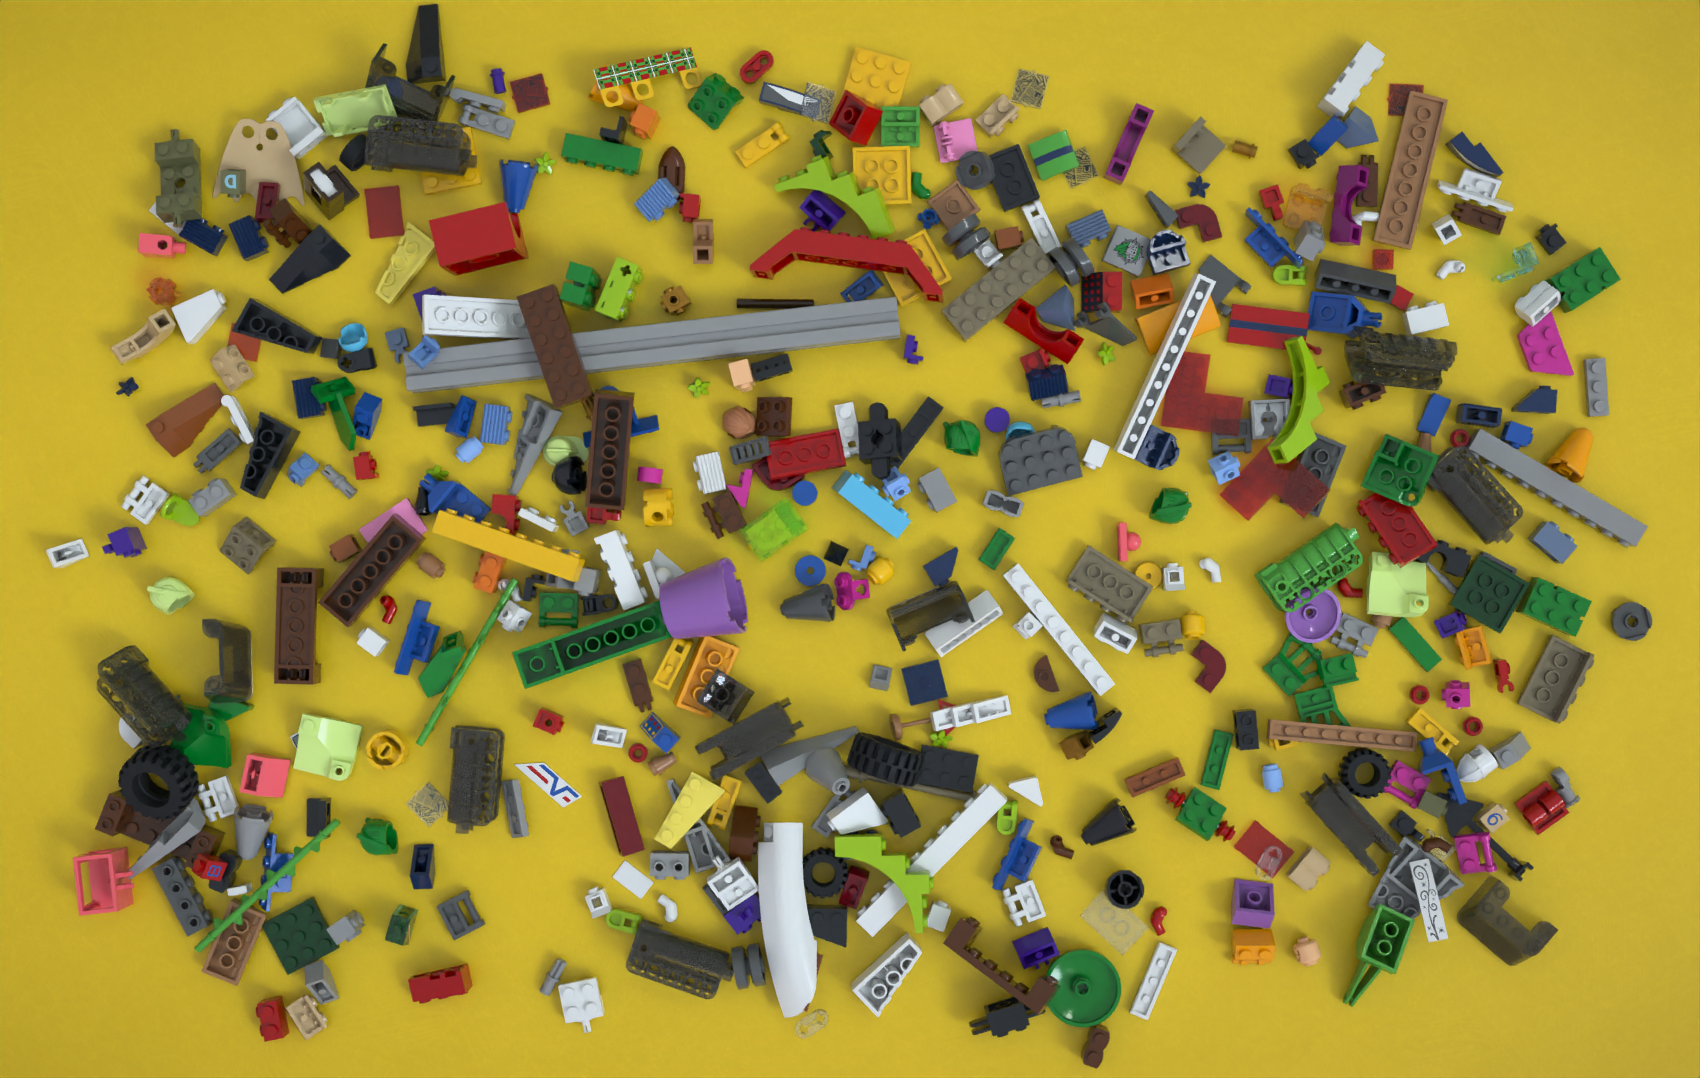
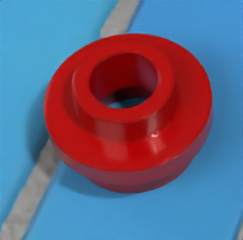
M1463 429L1454 430L1450 435V443L1455 448H1464L1469 443V434ZM1458 435L1462 437L1461 442H1458L1456 440V437Z
M1414 686L1410 691V699L1415 704H1424L1429 699V691L1424 686ZM1418 691L1422 693L1421 698L1416 697Z
M1468 717L1463 722V730L1470 736L1480 734L1483 729V724L1477 717ZM1474 723L1475 728L1471 730L1469 725Z
M636 743L630 747L628 754L633 762L640 763L647 758L648 750L643 744ZM635 750H641L642 755L636 756Z

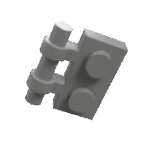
M1342 613L1340 623L1336 629L1341 635L1339 638L1332 636L1330 643L1335 644L1341 650L1346 649L1352 652L1356 657L1366 658L1368 651L1362 649L1363 644L1372 645L1379 628L1346 613ZM1348 636L1357 640L1355 645L1346 641Z

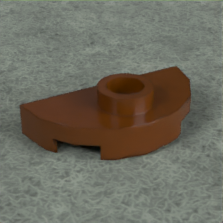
M1045 655L1035 665L1033 671L1034 679L1044 690L1057 692L1059 688L1048 657Z

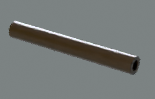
M737 299V308L790 309L814 306V299Z

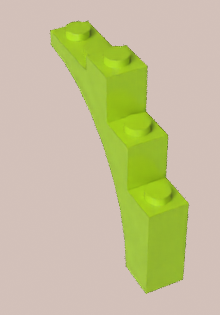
M821 155L810 158L811 162L806 165L807 169L795 172L796 176L791 178L789 175L783 176L774 185L776 192L807 188L819 190L837 197L848 204L861 217L874 240L877 237H883L895 231L880 188L873 189V186L862 189L861 193L854 171L847 173V170L837 173L835 176L828 156L822 158Z
M1303 336L1291 337L1284 341L1292 367L1293 393L1285 424L1278 436L1267 446L1275 464L1289 463L1317 440L1310 422L1324 410L1316 394L1330 384L1323 366L1316 367Z
M883 833L836 834L835 857H846L866 862L891 878L909 904L914 920L915 933H923L924 927H928V917L924 915V908H927V896H923V894H930L931 888H934V877H930V871L907 872V869H910V858H907L906 852L883 853V850L887 848L886 839H883Z

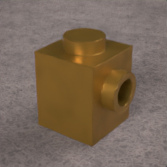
M1086 730L1070 735L1059 742L1067 760L1072 758L1079 760L1094 748Z

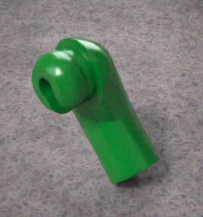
M913 172L912 192L920 199H928L930 197V190L921 184L922 173Z

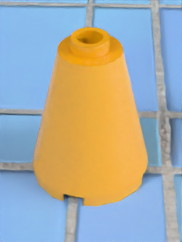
M596 80L588 99L604 104ZM628 83L619 85L623 103L614 107L632 112L634 109L636 110L639 103L642 104L643 100L636 99L632 86ZM609 91L606 94V98L609 102L615 103L618 101V94L615 91Z
M1586 428L1575 429L1547 460L1546 467L1561 476L1569 478L1568 480L1573 483L1581 482L1584 478L1593 442L1591 431Z

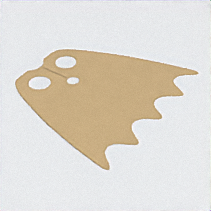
M242 119L236 124L221 160L213 198H216L221 192V170L236 169L246 170V193L251 194L256 202L259 182L279 183V202L284 198L287 199L293 196L304 206L303 190L296 160L289 151L291 149L289 139L279 122L265 121V123L261 124L253 119ZM245 126H251L254 129V135L251 138L243 136L242 129ZM275 128L278 132V137L275 140H269L266 136L267 129ZM257 144L263 145V149L261 151L257 150ZM241 194L239 198H233V200L235 202H238V200L241 198L243 194Z

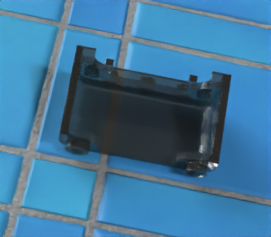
M202 619L203 633L209 638L219 640L220 675L211 676L205 681L204 696L214 704L248 701L253 696L252 636L250 630L243 625L227 621Z

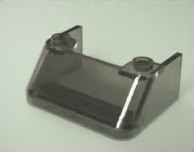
M383 43L371 61L365 88L386 84L399 120L425 132L434 131L450 98L455 76L451 75L445 87L434 85L429 92L396 76V66L384 58L387 44Z
M951 581L941 587L933 588L895 604L886 610L902 651H906L905 646L915 643V639L918 637L917 634L950 620L959 624L969 619L971 623L975 622L964 593L957 581Z

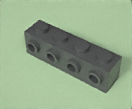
M1320 259L1315 272V288L1391 304L1397 289L1396 275Z
M175 856L152 868L188 937L214 922L212 921V913L209 909H206L203 903V896L200 892H197L194 886L195 881L193 877L188 875L185 869L184 860Z

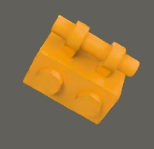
M1233 929L1231 942L1234 954L1232 956L1233 964L1247 965V963H1257V965H1264V963L1272 962L1275 951L1272 929Z

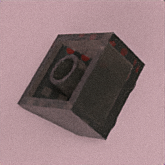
M717 669L697 702L728 722L735 724L753 696L754 691Z

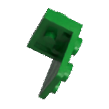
M714 73L703 81L688 103V108L709 127L716 130L731 109L740 104L744 97L738 89L730 86L722 75Z

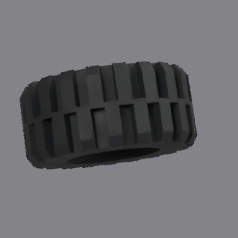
M859 732L854 737L847 761L849 766L867 775L898 785L913 787L918 782L925 757L922 752L907 745L877 735Z
M154 743L153 745L148 744L139 748L124 763L119 772L118 782L119 787L122 788L120 790L122 797L125 796L126 803L132 805L134 811L141 812L142 816L145 817L151 816V819L159 820L161 818V820L177 816L195 797L199 787L197 771H194V764L188 761L189 758L186 755H182L180 750L177 748L172 749L170 745L164 744L161 746L159 743ZM148 773L155 774L164 780L169 790L157 786L151 780Z

